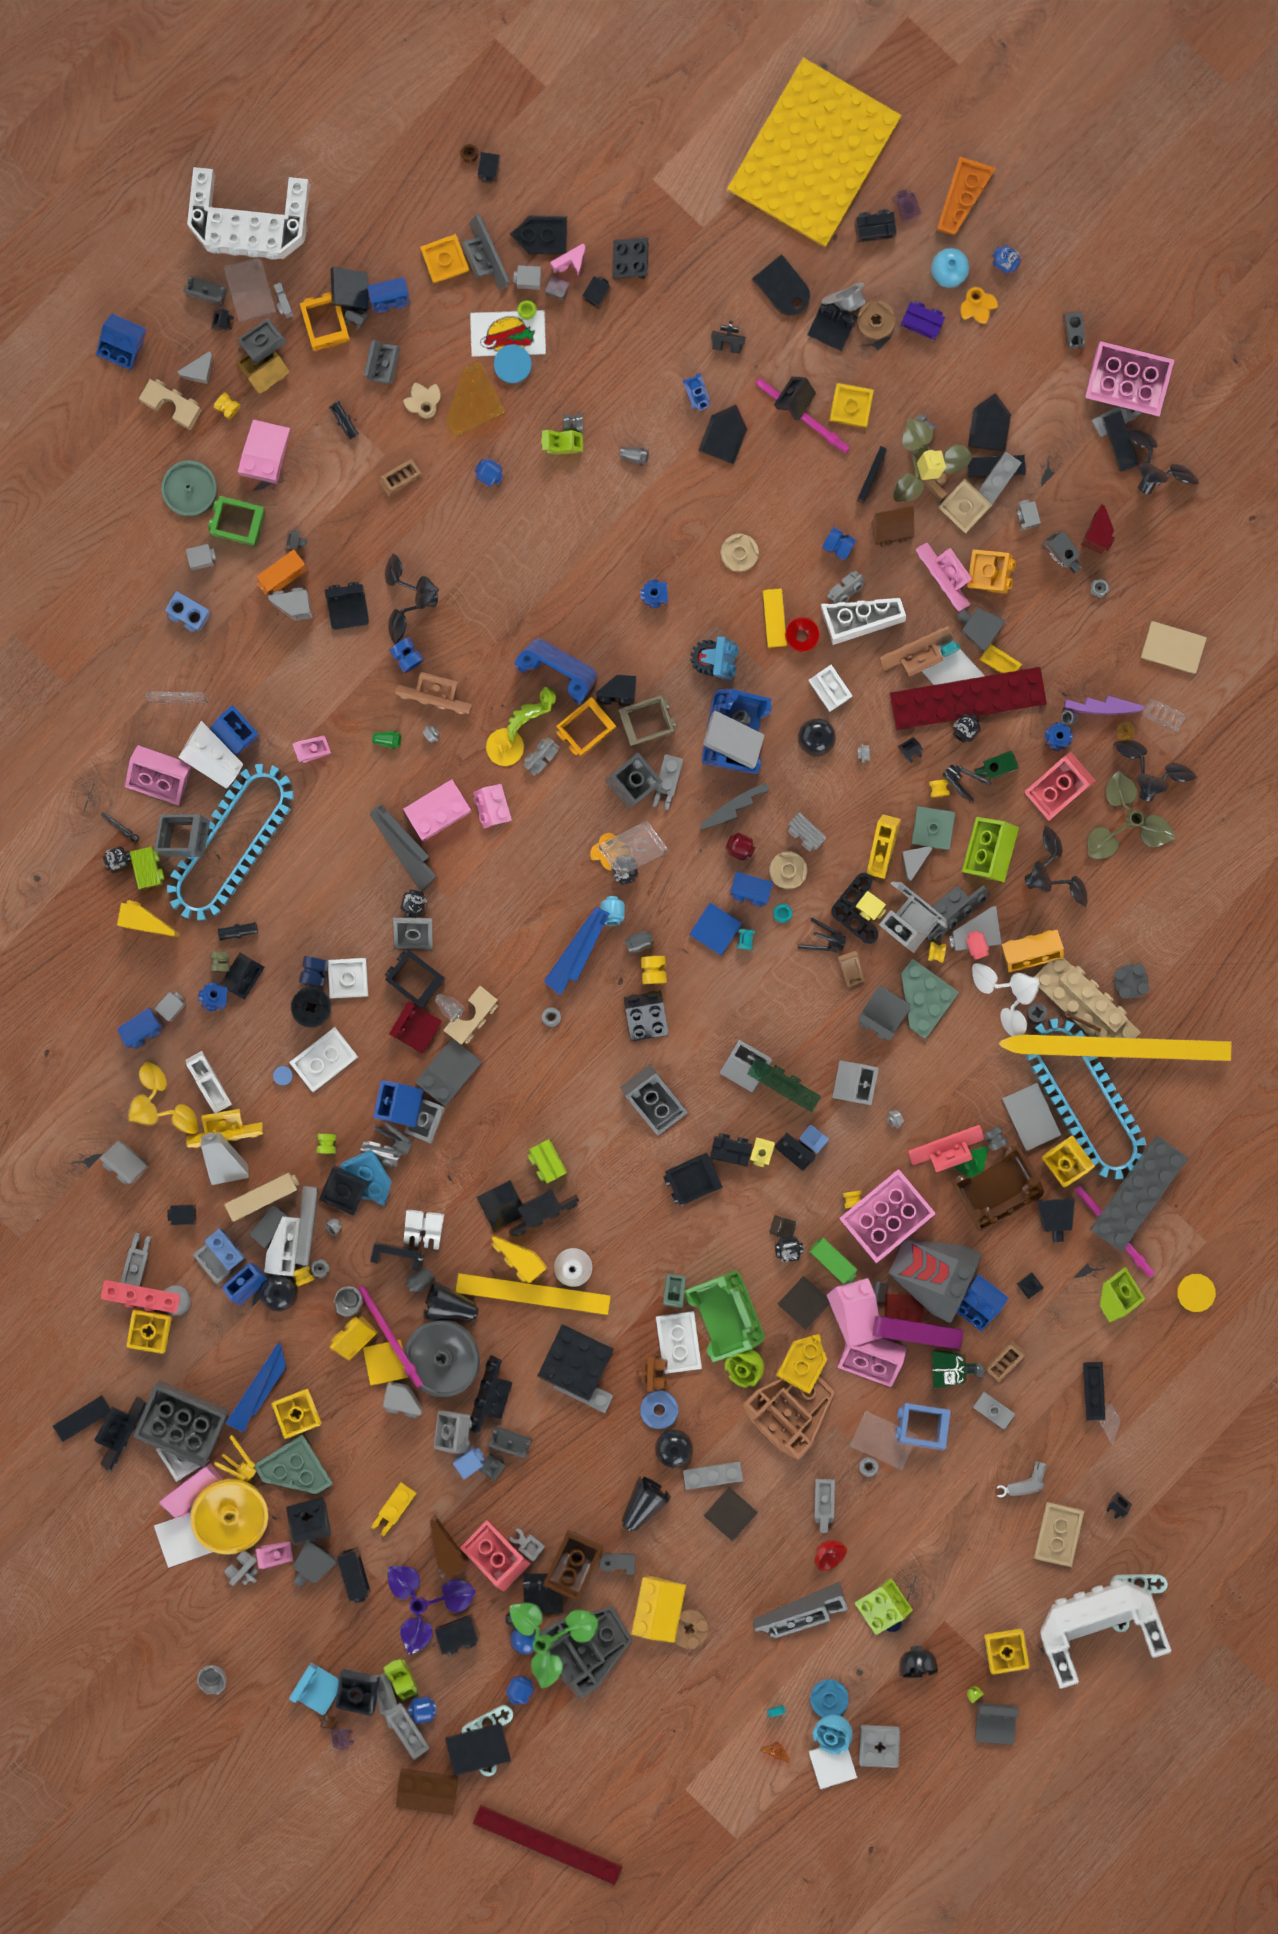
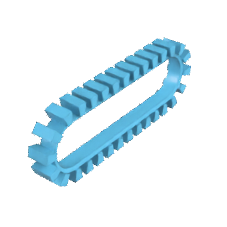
M257 764L255 765L257 774L253 776L250 775L247 769L242 771L240 774L247 779L244 785L238 780H235L232 784V787L240 790L238 794L235 795L231 790H228L225 797L233 800L231 804L228 805L222 799L218 805L226 810L223 816L216 809L211 815L218 819L219 822L215 825L210 820L209 829L212 832L210 835H207L206 847L253 780L267 777L274 780L280 787L281 798L278 805L210 904L202 908H193L185 903L181 895L182 883L200 857H187L192 860L189 865L181 859L177 866L185 869V872L181 875L177 870H174L170 875L179 881L177 887L167 885V893H177L178 899L170 902L173 909L176 910L182 904L186 907L181 916L190 919L193 910L198 911V921L207 920L204 911L208 909L212 911L214 916H217L221 912L215 906L217 901L220 900L226 905L230 898L222 895L223 892L227 890L233 896L237 890L229 885L231 880L237 885H240L243 881V878L236 875L238 870L244 875H247L250 871V868L242 865L244 861L247 860L251 865H254L257 858L250 856V852L254 850L260 856L264 850L256 845L259 839L266 846L271 840L263 835L265 830L272 835L277 831V828L270 825L272 820L278 825H281L284 818L276 815L278 811L281 810L286 816L291 809L284 806L283 803L285 799L294 800V792H285L283 787L292 783L287 775L280 781L275 778L281 771L279 768L271 766L270 774H265L264 765Z
M1050 1019L1048 1021L1051 1029L1045 1031L1042 1023L1033 1028L1040 1035H1046L1052 1031H1060L1068 1036H1073L1069 1030L1073 1027L1074 1023L1066 1020L1062 1029L1057 1028L1058 1019ZM1082 1030L1078 1031L1074 1035L1078 1037H1085ZM1026 1054L1027 1061L1037 1058L1039 1064L1031 1066L1035 1074L1041 1069L1045 1072L1044 1075L1037 1077L1039 1082L1043 1084L1048 1079L1050 1080L1051 1085L1043 1087L1046 1094H1050L1053 1090L1057 1092L1058 1095L1049 1098L1052 1104L1056 1105L1060 1100L1063 1102V1106L1055 1108L1058 1114L1062 1115L1066 1111L1070 1114V1116L1062 1118L1065 1126H1068L1072 1121L1076 1124L1075 1127L1068 1129L1071 1136H1075L1080 1131L1082 1137L1077 1138L1076 1141L1080 1146L1086 1142L1089 1147L1083 1149L1085 1153L1089 1155L1092 1152L1095 1156L1090 1159L1093 1164L1099 1163L1102 1165L1097 1174L1107 1178L1108 1170L1111 1169L1114 1170L1113 1179H1124L1121 1169L1127 1168L1128 1172H1130L1134 1167L1131 1163L1134 1159L1139 1160L1142 1154L1137 1153V1146L1147 1144L1145 1137L1137 1140L1133 1137V1134L1141 1132L1137 1124H1134L1130 1129L1127 1127L1126 1124L1135 1121L1132 1115L1128 1114L1124 1118L1120 1115V1113L1129 1111L1125 1103H1122L1118 1108L1114 1105V1103L1122 1100L1119 1093L1110 1098L1108 1092L1116 1090L1113 1083H1109L1106 1087L1101 1083L1110 1079L1108 1074L1104 1072L1099 1077L1097 1076L1096 1071L1104 1069L1102 1064L1097 1062L1091 1066L1089 1061L1097 1059V1056L1081 1057L1133 1146L1130 1159L1119 1167H1111L1101 1160L1040 1055Z

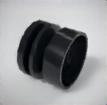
M306 987L294 995L291 1002V1012L294 1019L300 1025L307 1028H315L328 1020L331 1013V1002L323 990L316 987ZM308 1003L316 1004L314 1013L306 1011Z

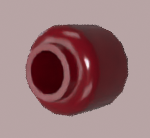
M741 833L731 835L725 847L728 849V855L744 861L747 857H752L755 851L753 839Z

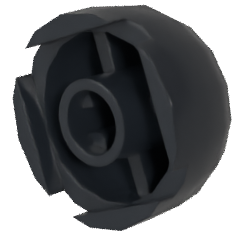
M820 718L806 721L798 733V743L801 749L813 757L829 753L836 741V732L833 726L828 721Z
M270 1275L260 1288L261 1301L272 1311L281 1312L288 1310L295 1304L299 1290L295 1284L296 1282L287 1275Z
M678 1429L668 1430L657 1438L655 1453L658 1460L664 1466L680 1468L691 1459L693 1443L685 1432Z
M922 1646L910 1647L911 1650L905 1652L899 1661L900 1676L903 1675L904 1678L923 1677L922 1675L927 1674V1672L928 1676L938 1673V1664L935 1656L929 1650L922 1649Z

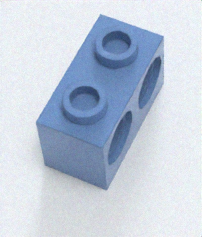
M178 591L175 592L165 609V612L169 614L167 616L169 619L176 623L180 620L185 623L184 627L193 633L195 630L200 632L211 615L210 610ZM177 604H183L184 606L181 613H175L174 611ZM193 614H200L198 622H191Z
M219 1228L204 1240L228 1271L246 1258L222 1228Z
M471 1446L465 1454L455 1457L453 1464L462 1478L465 1479L483 1467L485 1456L479 1448L475 1449L474 1446Z

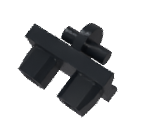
M729 320L728 326L721 325L720 327L721 331H727V333L712 331V349L722 351L723 343L727 341L731 342L730 352L740 354L742 345L745 344L746 336L731 334V332L739 334L740 328L732 327L733 321Z

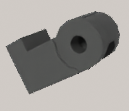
M1083 311L1065 313L1063 319L1068 348H1084Z
M605 1553L601 1556L599 1565L602 1570L607 1572L613 1569H627V1575H635V1553Z

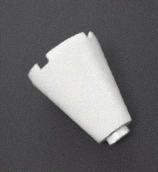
M577 1248L566 1249L557 1256L554 1263V1272L557 1279L564 1285L571 1287L580 1286L590 1278L592 1262L586 1252ZM570 1266L576 1267L575 1273L569 1272Z

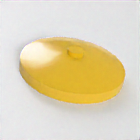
M225 1479L214 1482L204 1488L193 1502L190 1512L192 1531L199 1543L212 1552L219 1554L243 1552V1550L245 1551L255 1545L266 1530L268 1509L264 1497L253 1485L242 1480Z

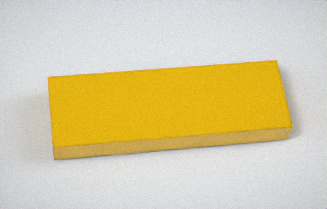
M782 589L763 590L767 647H785L787 642L785 639Z

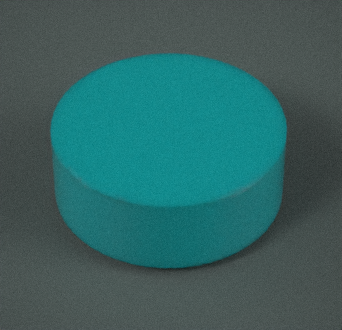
M952 642L942 647L940 651L943 657H947L958 652L960 647L958 642Z
M787 904L777 905L773 911L774 919L779 923L788 922L792 917L791 907Z
M784 1705L769 1708L766 1711L768 1718L787 1713Z

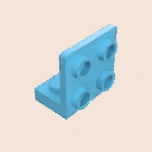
M311 1662L289 1700L294 1703L298 1700L321 1715H325L337 1695L339 1679Z

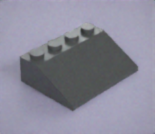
M159 1380L152 1390L133 1437L205 1467L230 1410Z

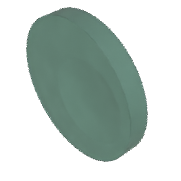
M190 460L182 461L173 465L165 473L161 492L165 503L172 511L182 516L193 517L203 514L213 505L217 496V482L213 473L202 463Z

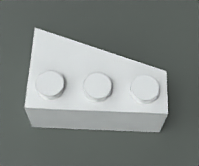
M202 721L192 732L178 757L226 789L237 777L243 766V763Z

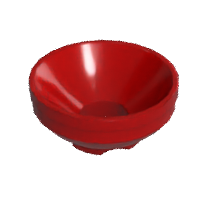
M806 617L792 620L785 630L787 644L798 652L812 650L818 644L820 638L817 624ZM805 631L808 635L807 640L804 642L797 640V632Z
M827 1540L818 1545L814 1563L820 1571L831 1570L844 1559L847 1548L840 1541Z

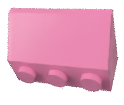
M137 745L129 761L125 787L179 806L189 780L191 765L185 761Z
M452 779L403 809L423 842L472 812Z
M883 1338L848 1348L847 1344H845L837 1368L892 1387L903 1365L907 1347Z
M210 1463L162 1499L160 1504L175 1518L179 1516L183 1518L191 1512L190 1507H192L194 1500L204 1488L223 1479Z

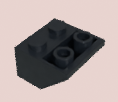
M616 675L596 692V700L600 701V704L611 705V702H619L621 706H630L631 703H635L636 676Z
M472 1614L435 1628L442 1655L446 1653L447 1656L453 1655L458 1652L459 1648L464 1646L466 1649L477 1645L476 1642L479 1641L480 1637Z

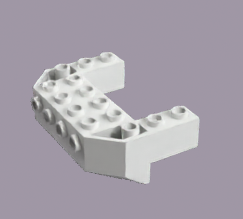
M193 167L187 225L207 251L211 253H228L230 255H247L249 257H266L268 259H284L304 243L307 232L306 217L310 190L308 179L289 177L285 215L213 208L215 173L213 169Z
M1121 1579L1110 1582V1586L1104 1588L1103 1585L1092 1588V1592L1086 1594L1084 1591L1073 1595L1074 1598L1068 1600L1066 1598L1056 1600L1041 1627V1637L1060 1689L1079 1683L1078 1675L1068 1650L1070 1640L1134 1619L1136 1625L1141 1624L1153 1658L1171 1652L1151 1592L1129 1581H1121Z

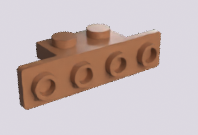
M950 627L940 628L936 632L923 636L880 657L883 670L886 671L902 664L910 677L944 661L937 646L953 639Z
M423 672L420 673L417 689L398 685L395 694L399 695L400 698H411L418 700L421 704H433L439 709L455 710L458 714H469L472 708V704L454 699L458 685L457 681Z

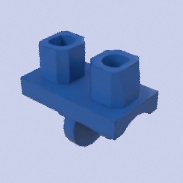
M698 373L694 377L682 380L692 408L703 410L709 407V402L711 401L701 374Z

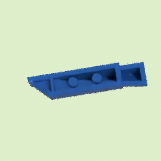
M599 907L594 908L545 978L544 982L560 995L563 993L569 979L577 981L610 914L609 912Z
M277 1343L226 1421L227 1425L242 1432L245 1431L251 1415L257 1413L286 1368L282 1343Z

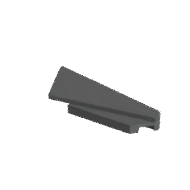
M379 804L370 813L371 818L420 891L424 890L437 878L425 864L430 857L391 814Z
M839 1582L754 1618V1630L757 1632L762 1630L768 1632L771 1637L778 1638L831 1621L829 1614L848 1610L841 1584Z

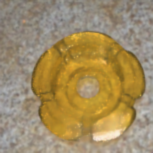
M1130 722L1120 723L1117 727V735L1120 739L1127 741L1135 735V727Z

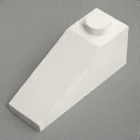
M282 1217L266 1253L264 1272L293 1276L300 1218Z

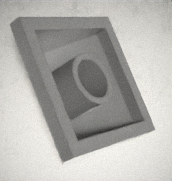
M393 918L394 949H433L432 918Z
M422 1098L416 1127L407 1126L404 1133L428 1143H433L446 1107Z

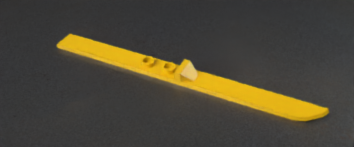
M1016 1035L999 1042L1001 1047L1019 1054L1231 1061V1042Z

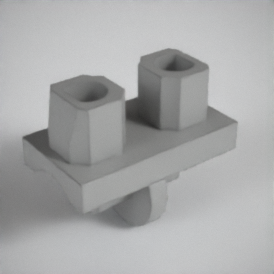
M243 1550L236 1559L244 1566L238 1570L231 1563L224 1571L230 1579L229 1583L232 1586L243 1575L246 1576L242 1580L244 1585L249 1581L257 1582L255 1574L259 1570L256 1567L251 1571L248 1570L257 1561V1556L255 1554L252 1556Z

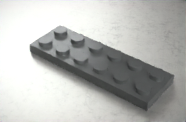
M1156 1135L1090 1227V1230L1122 1252L1188 1157Z

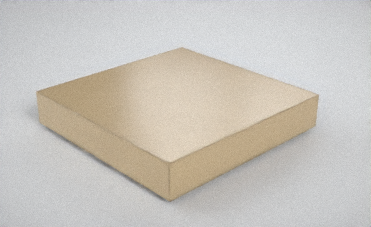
M964 479L938 508L966 534L988 511L992 504Z

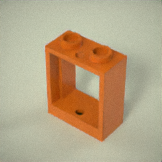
M293 549L257 575V578L260 580L257 584L265 595L269 593L271 596L273 592L281 591L306 573L308 568Z

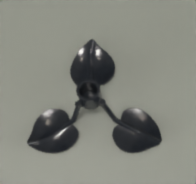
M1128 430L1129 438L1136 445L1148 448L1149 450L1147 461H1142L1139 464L1143 477L1138 485V489L1141 492L1151 494L1156 485L1167 482L1168 475L1170 474L1179 481L1199 484L1196 476L1182 465L1171 464V470H1168L1166 473L1152 465L1150 460L1153 448L1158 446L1156 440L1146 432Z
M392 553L385 568L387 584L394 586L397 582L417 592L415 596L417 606L401 609V611L394 609L390 615L388 622L389 634L392 641L397 644L406 630L407 623L404 613L423 609L426 606L436 607L439 589L426 576H422L419 579L416 587L402 582L399 579L403 572L402 563L399 557Z
M1121 740L1113 744L1123 756L1132 759L1140 758L1141 774L1137 776V782L1141 787L1139 797L1144 801H1153L1156 794L1163 793L1168 789V784L1165 781V778L1168 776L1178 782L1197 779L1196 774L1191 769L1178 763L1167 764L1165 766L1167 772L1162 778L1145 774V758L1143 755H1146L1148 751L1142 744L1132 740Z
M1044 826L1043 843L1048 852L1051 853V857L1043 864L1039 861L1034 864L1032 872L1025 875L1026 885L1029 889L1037 887L1043 892L1048 893L1051 891L1052 885L1069 884L1070 893L1073 898L1083 907H1087V890L1079 877L1073 876L1071 880H1050L1045 866L1055 858V855L1058 858L1062 856L1063 847L1058 835L1048 826Z

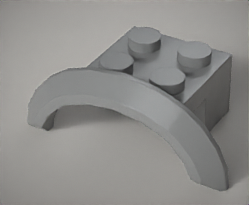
M891 882L890 884L909 899L897 913L890 910L879 925L914 953L937 923H940L946 929L948 928L947 919L902 882Z

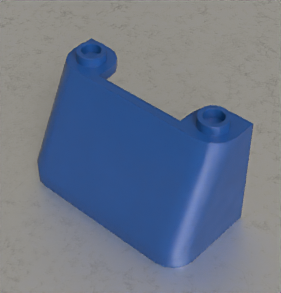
M542 639L532 640L517 657L514 663L515 669L525 673L526 670H537L541 662L572 679L568 686V692L574 698L573 702L581 706L597 681L596 671Z
M734 689L716 690L712 698L708 725L714 711L732 718L736 711L744 710L751 717V721L747 726L759 731L761 718L766 717L771 712L772 699ZM703 747L702 763L704 765L751 774H758L761 768L759 756L756 767L751 769L709 747Z

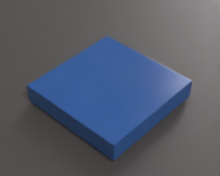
M709 903L689 935L719 955H722L742 923L712 903Z

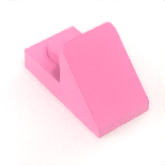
M584 243L551 261L550 264L554 273L557 271L561 273L572 264L579 276L586 251Z
M325 735L292 744L299 762L307 763L331 754Z
M290 1541L264 1545L256 1549L259 1569L293 1561Z

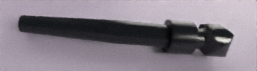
M104 812L101 813L104 818L121 830L125 836L130 837L133 842L139 840L140 837L137 834H133V831L129 828H125Z

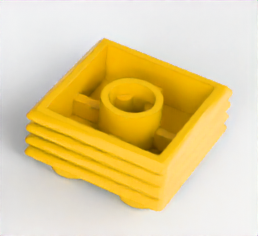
M1070 1136L1042 1156L1043 1161L1064 1188L1095 1167L1073 1136Z
M134 1309L132 1311L126 1347L160 1354L165 1353L172 1316ZM149 1326L154 1331L153 1334H150V1337L147 1336V1332H144Z
M309 1389L272 1402V1407L285 1439L321 1425V1420ZM295 1408L297 1411H301L300 1418L298 1419L296 1416H292Z
M1022 1629L984 1635L991 1674L1029 1668ZM1005 1647H1008L1010 1650L1012 1649L1008 1656L1002 1653Z

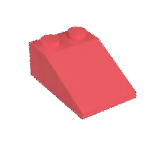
M1070 752L1025 790L1024 793L1049 821L1096 780L1073 753Z
M488 1520L460 1547L492 1583L503 1592L531 1565Z

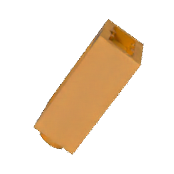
M331 292L321 295L322 297L314 299V297L306 298L300 303L314 351L350 341L340 306L335 307L342 331L318 338L314 337L307 309L332 302Z
M591 697L556 726L558 729L556 733L562 741L566 739L570 743L568 748L575 756L579 754L582 757L616 729V725ZM590 708L607 729L581 749L564 728L586 709Z

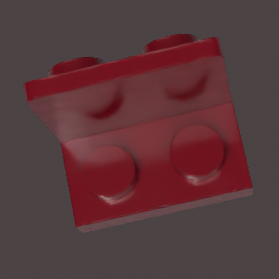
M408 1001L389 1035L424 1053L442 1020Z

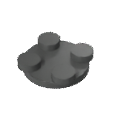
M1142 964L1125 965L1115 970L1114 984L1121 998H1135L1149 991L1148 976Z

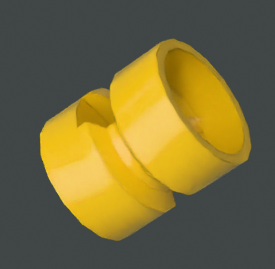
M641 957V967L645 970L642 973V984L667 983V975L663 971L666 967V957Z

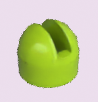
M975 1686L967 1691V1697L971 1703H974L984 1695L981 1689Z

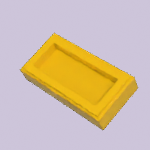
M992 644L988 646L980 658V661L999 673L1018 671L1022 665Z

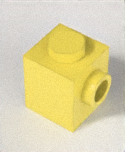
M927 450L917 462L921 480L939 478L946 469L942 451Z
M867 891L855 908L861 911L859 915L867 921L872 919L874 921L876 917L880 919L886 911L884 909L886 904Z
M755 1138L750 1160H753V1165L764 1167V1164L769 1165L775 1142Z

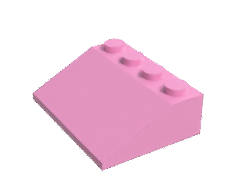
M1100 341L1095 352L1085 398L1160 416L1174 360Z
M898 1169L839 1219L874 1262L877 1263L936 1213Z

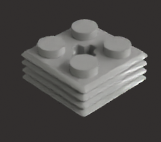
M797 813L788 824L789 829L787 832L795 839L799 837L803 841L802 846L809 852L811 850L816 851L826 840V836L801 813Z
M438 1411L434 1449L455 1454H465L469 1447L470 1416L450 1411Z
M861 1725L860 1766L897 1768L899 1765V1727ZM878 1742H882V1745L885 1746L881 1748V1751L874 1747L878 1745Z

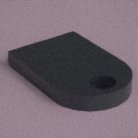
M782 254L752 278V281L781 314L795 316L807 308L810 300L809 288ZM794 299H800L802 306L794 308L791 302Z

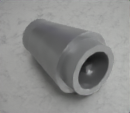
M622 447L620 450L621 459L640 466L642 464L646 465L648 462L649 450L645 449V447Z

